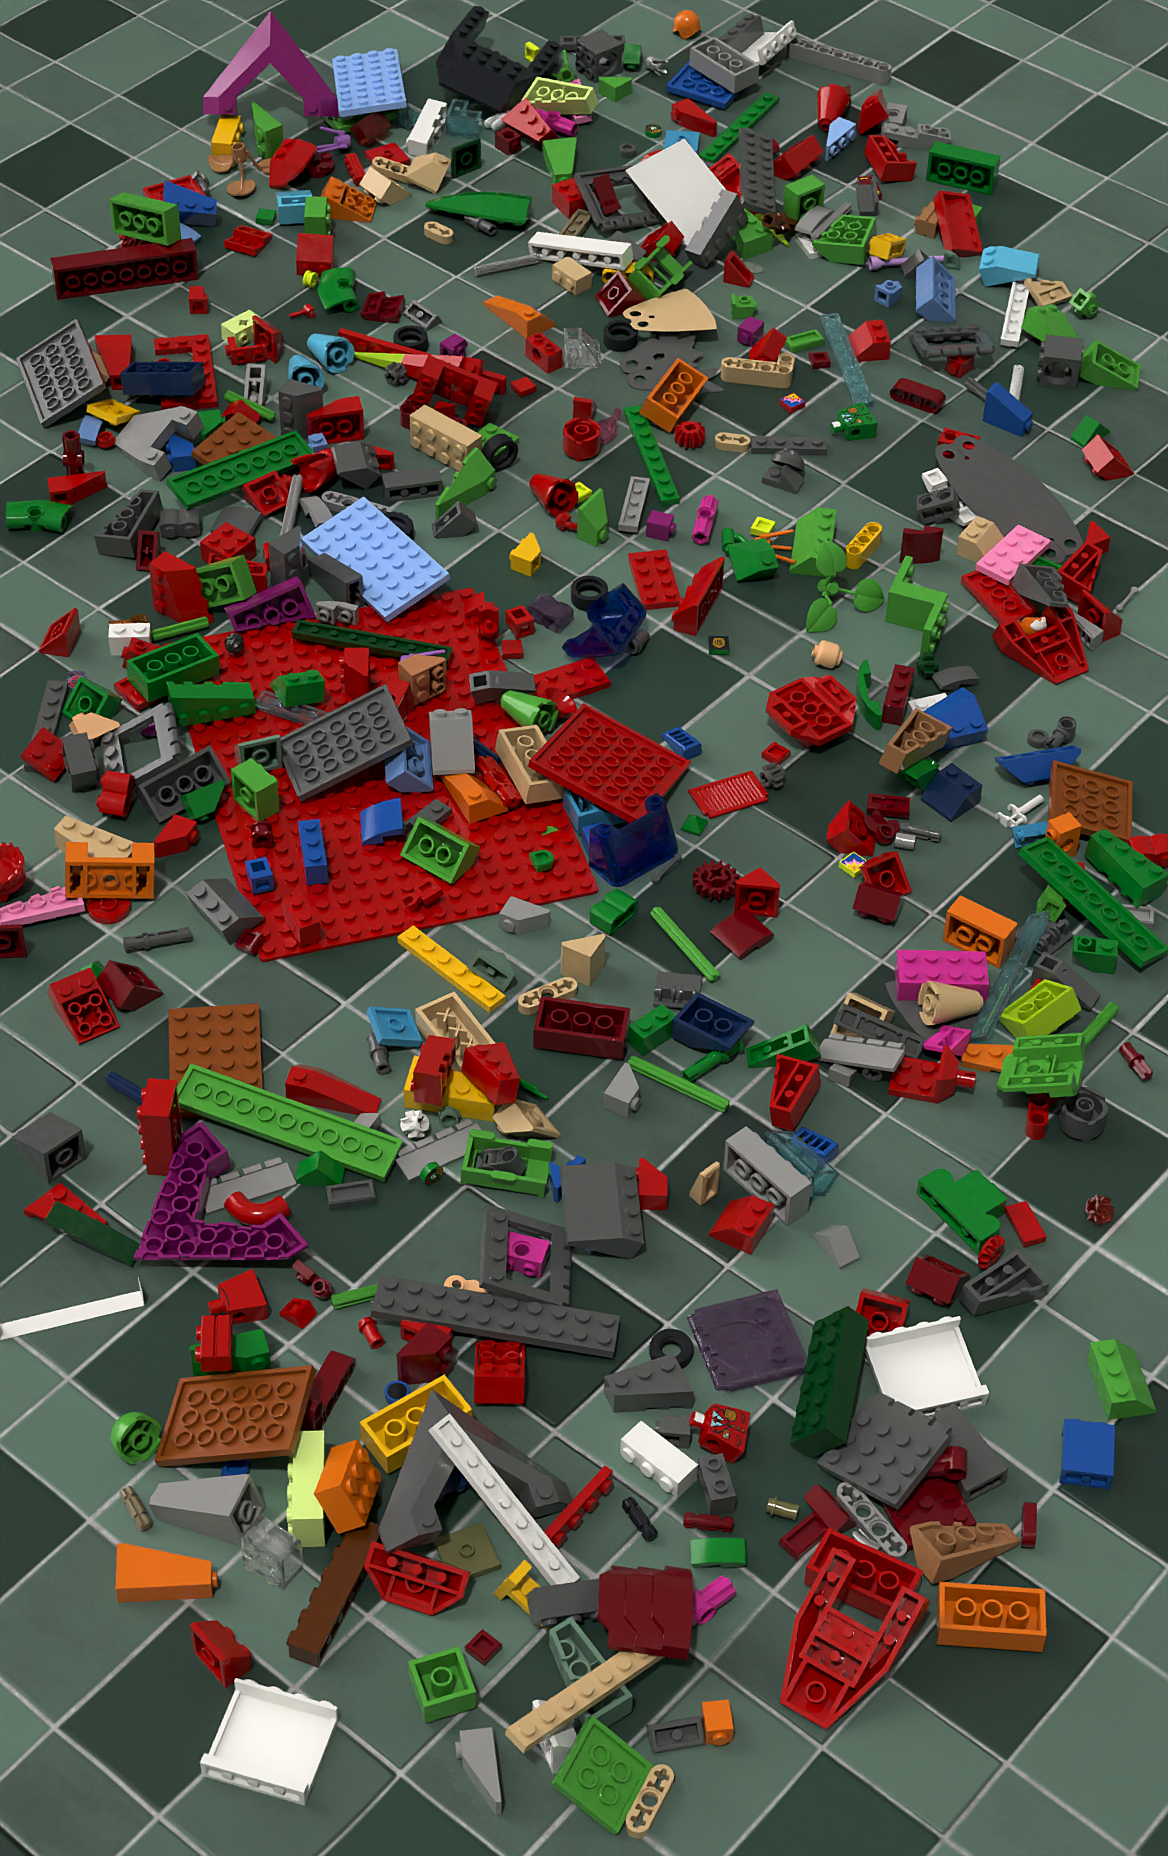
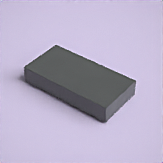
M372 1179L326 1186L329 1210L376 1203Z

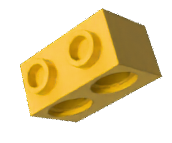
M891 233L873 236L869 243V254L886 260L903 256L907 239Z

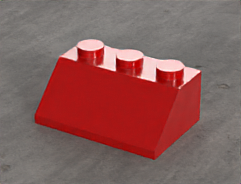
M814 135L793 145L773 161L775 177L782 180H787L791 177L793 180L801 174L800 171L803 172L810 167L809 163L813 164L820 159L819 155L824 151Z

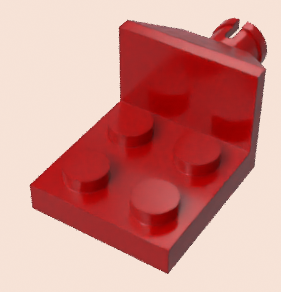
M943 1045L940 1063L903 1057L896 1070L892 1072L888 1095L938 1104L952 1095L955 1087L959 1086L973 1090L976 1072L958 1069V1059L948 1046Z

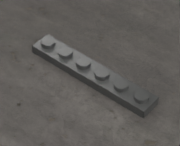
M48 680L31 741L42 727L56 736L62 715L61 712L69 689L68 681ZM24 763V770L26 772H38L28 763Z

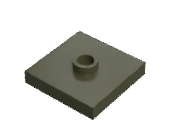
M482 1522L438 1537L433 1542L440 1560L471 1572L469 1580L501 1569V1564Z

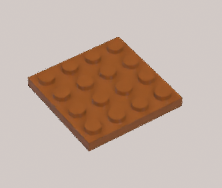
M237 412L192 450L191 456L205 465L274 439L276 436Z
M1053 760L1050 767L1048 820L1070 812L1082 825L1080 834L1091 836L1102 829H1106L1128 844V839L1132 837L1133 781Z

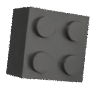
M87 732L62 737V756L72 792L97 787V779H100L99 762L94 756V743L92 739H88Z

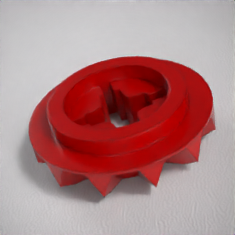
M996 1235L985 1243L978 1256L979 1268L985 1271L997 1262L1001 1252L1004 1250L1005 1239Z

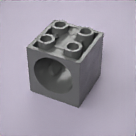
M599 30L576 40L575 67L594 83L599 82V77H612L622 72V43L607 32Z
M1046 334L1045 342L1041 341L1037 378L1040 379L1039 386L1076 390L1083 338Z

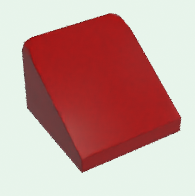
M437 401L433 408L434 410L455 416V404Z
M484 592L464 600L465 616H479V607H483L485 602Z
M293 1298L279 1313L280 1317L301 1329L305 1328L317 1314L310 1300Z

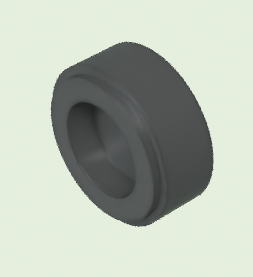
M624 143L619 146V155L624 158L634 157L636 155V147L633 144Z
M1034 729L1029 732L1027 742L1033 748H1044V743L1049 739V736L1044 730Z

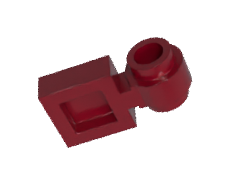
M297 1259L292 1265L298 1271L296 1277L306 1285L311 1282L312 1293L319 1299L329 1298L333 1292L332 1284L318 1276L307 1265Z

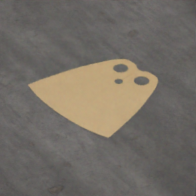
M688 289L678 290L658 298L649 299L623 312L625 318L632 321L630 325L636 330L695 331L717 329L715 319L708 307ZM638 311L641 315L635 317L631 316L630 313ZM639 322L649 323L646 327H640L637 324Z

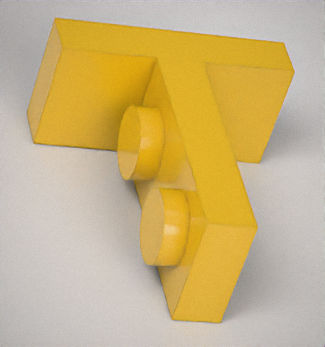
M524 1560L493 1594L500 1600L508 1595L530 1615L526 1594L540 1586L527 1574L532 1566Z

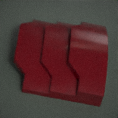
M611 1565L610 1571L599 1575L597 1619L608 1630L607 1649L687 1660L690 1649L693 1613V1578L691 1569L666 1565L664 1570L640 1566L635 1569Z

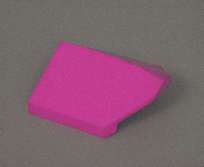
M943 1025L939 1032L925 1041L923 1048L942 1052L944 1045L948 1046L954 1055L963 1056L971 1038L972 1030Z

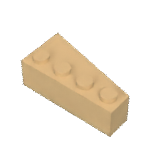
M65 815L54 828L56 847L66 853V842H88V857L132 858V843L135 842ZM107 875L104 877V879L112 881L115 879V877L112 875Z

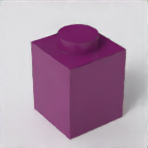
M748 316L738 326L737 342L753 347L764 335V322Z
M652 510L646 522V537L668 542L671 534L674 535L676 531L674 515Z

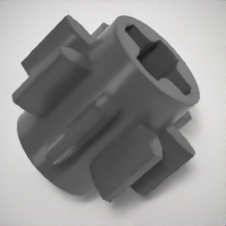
M393 361L384 369L387 372L384 376L390 384L398 386L407 379L405 376L407 372L406 367L401 363Z
M773 762L762 766L763 772L760 773V780L765 787L770 786V789L783 785L782 780L785 779L786 773L781 765H776Z

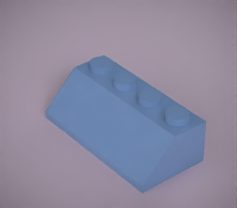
M932 256L916 267V311L927 321L954 322L956 321L955 277Z

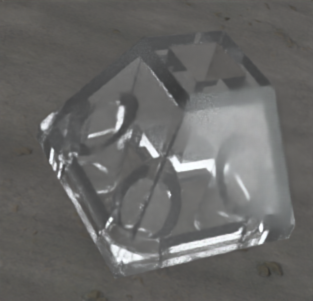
M564 328L563 349L565 368H601L600 342L583 328Z

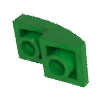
M742 1538L691 1540V1565L694 1568L713 1565L729 1568L747 1565L746 1540Z

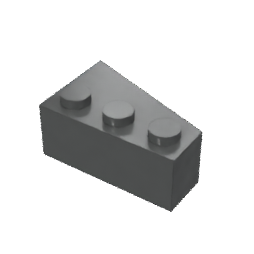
M673 1353L605 1376L604 1394L614 1413L645 1411V1408L661 1407V1410H669V1407L684 1406V1409H692L693 1390Z

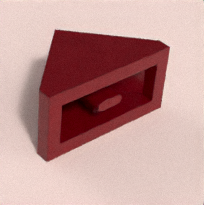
M139 530L136 570L150 571L149 563L161 555L159 532Z

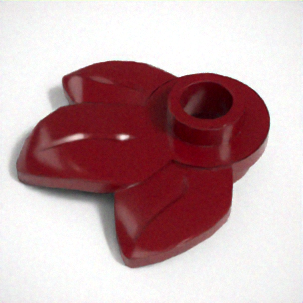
M878 809L874 810L870 816H863L865 826L874 834L875 839L879 843H891L896 833L900 832L898 820L886 821Z

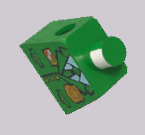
M860 402L837 412V422L830 423V431L832 434L841 432L847 441L876 438L878 423L865 404Z

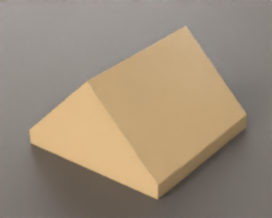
M605 934L561 942L562 976L571 977L577 982L590 987L605 967Z

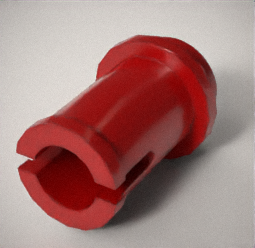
M371 1317L361 1319L358 1323V1330L364 1334L370 1348L377 1349L381 1347L385 1340L376 1327V1320Z

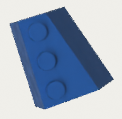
M963 687L923 711L952 727L944 746L935 752L983 742L989 730L975 695Z

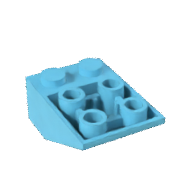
M311 191L275 192L279 223L285 225L304 223L306 197H312Z

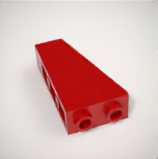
M132 334L95 335L96 353L103 360L109 375L108 382L111 390H122L120 373L132 363L133 359Z

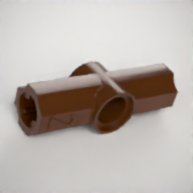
M767 212L761 220L762 225L768 229L775 230L776 235L784 233L795 234L798 232L795 230V227L799 221L787 217L786 212L776 214Z

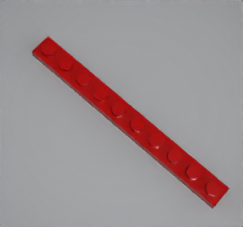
M341 328L338 331V336L348 339L353 345L355 352L432 355ZM483 369L482 377L498 383L494 393L504 395L507 391V376Z

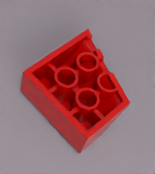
M166 551L149 563L154 610L179 623L201 617H207L209 623L215 621L213 615H209L207 610L209 603L207 599L203 598L200 591L203 587L196 567Z

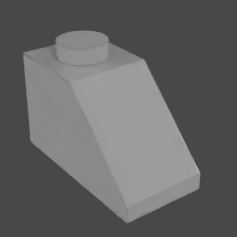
M512 896L499 913V928L517 935L542 930L550 926L549 909Z
M625 1062L604 1092L603 1108L628 1118L632 1111L638 1109L641 1099L639 1098V1086L630 1064Z

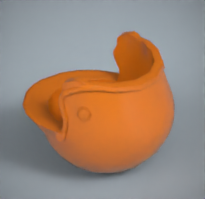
M691 10L681 11L674 18L672 32L679 31L680 36L684 40L701 29L698 15Z

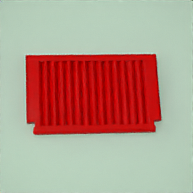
M752 770L688 790L702 814L708 816L709 819L768 801V793Z

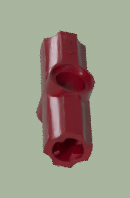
M68 430L62 435L64 448L63 466L66 467L67 475L83 474L85 453L84 450H81L80 434L75 430Z

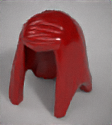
M321 450L314 454L291 459L293 465L297 464L299 466L298 475H301L303 479L301 489L306 494L316 491L331 481L337 474L333 454L329 450Z

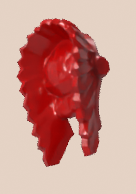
M2 842L0 844V902L7 901L8 896L15 894L26 881L25 858L19 846L14 847L12 843L5 844Z

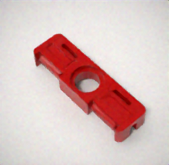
M479 756L475 766H478L485 776L484 780L503 801V806L517 807L522 797L500 766L491 756L486 758Z

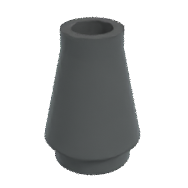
M642 629L637 633L627 636L623 643L625 651L629 654L639 653L650 638L648 631Z

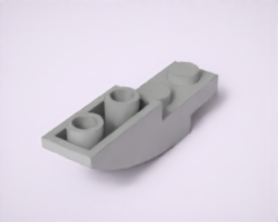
M884 122L882 127L883 135L888 139L896 140L898 147L931 148L935 141L950 143L952 140L950 130L943 127H933L929 124L923 125L918 123L917 128L913 129L910 126L904 127L895 123Z

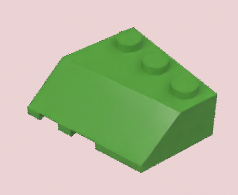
M842 214L831 224V228L827 232L824 231L821 234L819 240L812 242V246L829 262L864 265L870 251L869 243L873 236H877L876 217Z

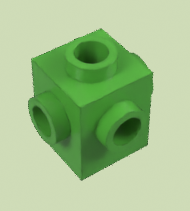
M1081 288L1069 301L1075 307L1074 311L1081 317L1086 315L1089 319L1097 312L1101 305L1096 301L1098 297L1091 291L1086 293Z

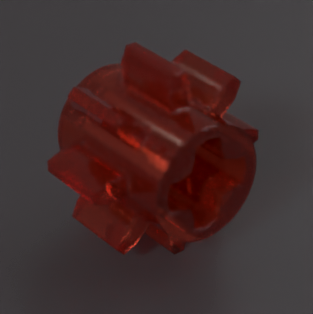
M1099 1194L1090 1198L1085 1205V1212L1089 1214L1087 1219L1101 1225L1104 1224V1221H1109L1113 1217L1115 1207L1110 1205L1112 1199Z

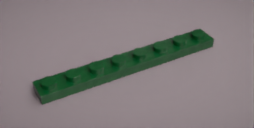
M300 619L297 620L292 631V638L343 648H369L371 653L401 658L402 655L445 650L446 653L434 656L444 657L446 659V666L449 665L453 655V647Z

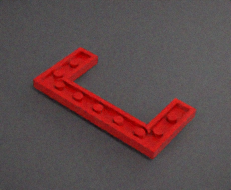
M208 334L154 339L155 356L192 353L193 362H203L206 382L192 397H183V395L165 397V395H160L162 410L181 406L189 409L218 407Z

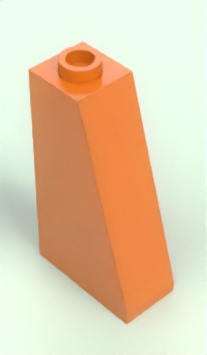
M117 1543L116 1595L118 1603L213 1598V1587H218L217 1571H212L211 1561L125 1543Z

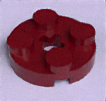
M327 152L315 153L302 173L305 172L306 176L310 178H323L329 172L332 174L334 171V160L331 154Z

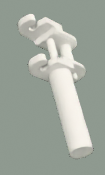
M1038 795L1020 808L1010 804L1007 809L1008 811L1012 810L1013 816H1005L998 812L995 814V818H1000V823L1006 828L1009 826L1011 829L1021 823L1026 824L1027 818L1024 815L1044 802V798L1042 795Z

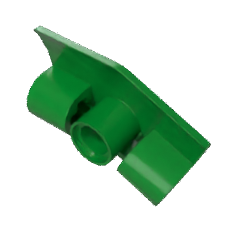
M340 267L322 272L318 286V296L325 311L341 303L347 312L357 310L359 302L353 291L356 272L353 269Z
M47 500L6 502L7 529H20L28 525L29 529L34 532L44 529L64 532L67 523L66 514L74 506Z

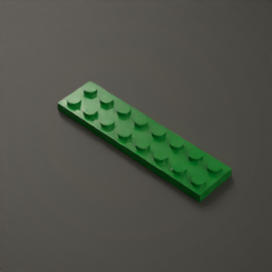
M295 430L167 479L166 485L186 510H190L239 491L244 484L272 471H276L280 475L298 468L297 464H292L291 459L314 454V452Z
M1047 836L1020 849L1018 855L1035 869L1042 878L1050 883L1057 892L1065 897L1072 906L1080 911L1088 921L1094 924L1103 935L1110 940H1118V949L1124 952L1134 964L1141 968L1167 955L1168 947L1051 838Z

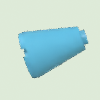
M315 333L307 341L308 349L325 369L332 373L345 371L347 369L345 367L353 361L354 347L344 337Z
M300 354L291 357L288 379L323 388L324 375L317 365Z

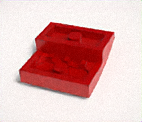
M241 225L233 230L232 237L224 240V247L256 256L268 245L273 234Z

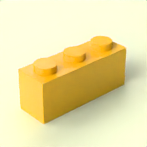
M220 116L211 141L213 156L232 155L231 146L240 142L241 133H244V123L241 121V116Z

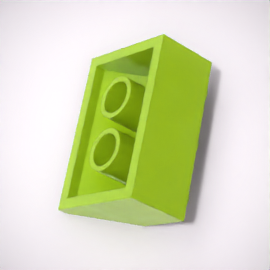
M1044 979L996 1016L1016 1038L1049 1035L1055 1032L1063 1023L1073 1019L1074 1015L1082 1009L1072 987Z

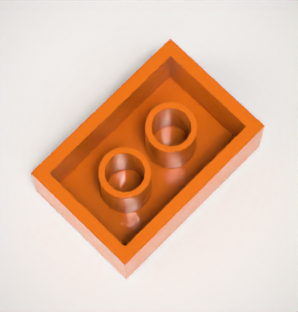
M960 895L947 910L942 941L962 951L986 952L987 963L1000 969L1013 953L1018 923Z
M358 1439L331 1448L314 1492V1496L338 1534L365 1526L382 1479L380 1471L374 1467L369 1459L368 1451L362 1447Z

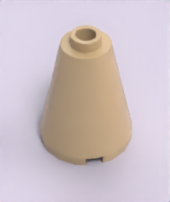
M926 981L927 983H923L919 990L918 1005H922L923 1012H919L925 1025H936L976 1014L983 1007V997L975 990L936 981Z

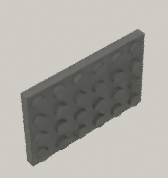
M77 318L16 358L39 421L44 428L55 423L58 419L69 414L72 410L86 403L87 400L107 388L82 325Z
M384 684L281 737V752L283 763L297 797L302 802L412 746L414 743L387 685Z

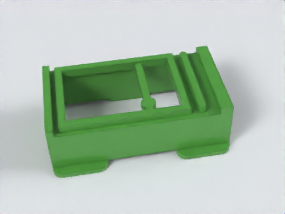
M664 235L657 242V248L647 258L642 257L634 265L635 270L628 276V279L640 290L647 300L655 297L658 298L672 284L676 285L684 277L683 273L693 263L690 260L682 267L663 248L670 241L667 235ZM652 259H655L672 276L670 280L650 262ZM647 264L666 282L660 290L641 272Z
M472 1129L470 1130L461 1169L460 1184L464 1185V1183L529 1193L538 1195L539 1198H544L553 1144L549 1141L529 1139L527 1143L495 1138L493 1132ZM513 1146L517 1149L523 1162H528L525 1177L509 1172L474 1168L476 1154L481 1155L482 1150L487 1148Z

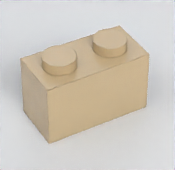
M566 257L552 265V280L574 295H578L592 287V272L570 257Z

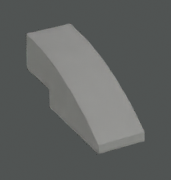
M821 206L813 207L801 218L795 230L810 235L834 210Z

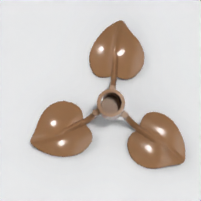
M241 142L231 146L232 155H208L209 166L216 173L227 172L235 164H239L241 181L231 182L227 186V193L231 196H245L252 193L256 185L253 180L244 181L242 164L247 161L248 157L258 170H262L264 174H269L271 158L264 159L257 164L250 155L249 150L246 151L244 143Z

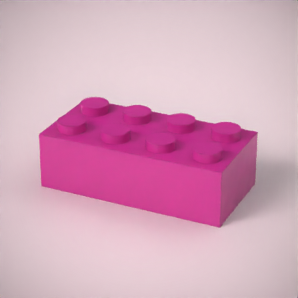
M897 950L895 962L897 1000L918 1001L921 985L927 983L926 981H936L978 991L983 997V1002H986L989 988L986 952Z

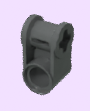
M513 1146L487 1148L481 1152L482 1163L478 1169L509 1172L518 1176L525 1169V1163L517 1149Z

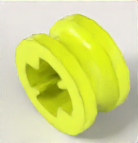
M307 270L303 277V285L314 288L318 282V273H312V271Z

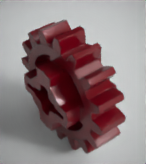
M711 860L709 865L703 862V867L697 866L696 871L693 872L692 886L695 887L696 893L701 892L702 898L707 895L709 900L716 897L720 901L723 896L729 899V894L735 895L736 881L739 879V874H736V868L730 869V864L723 865L721 860L718 864H715L714 860Z

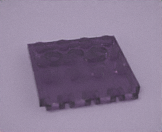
M777 1289L695 1309L694 1314L687 1317L716 1390L725 1389L726 1393L805 1372L804 1367L807 1362V1356Z

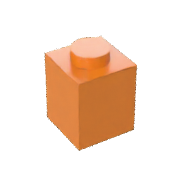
M729 1699L702 1702L701 1720L705 1745L714 1744L720 1746L727 1742H732L734 1728Z

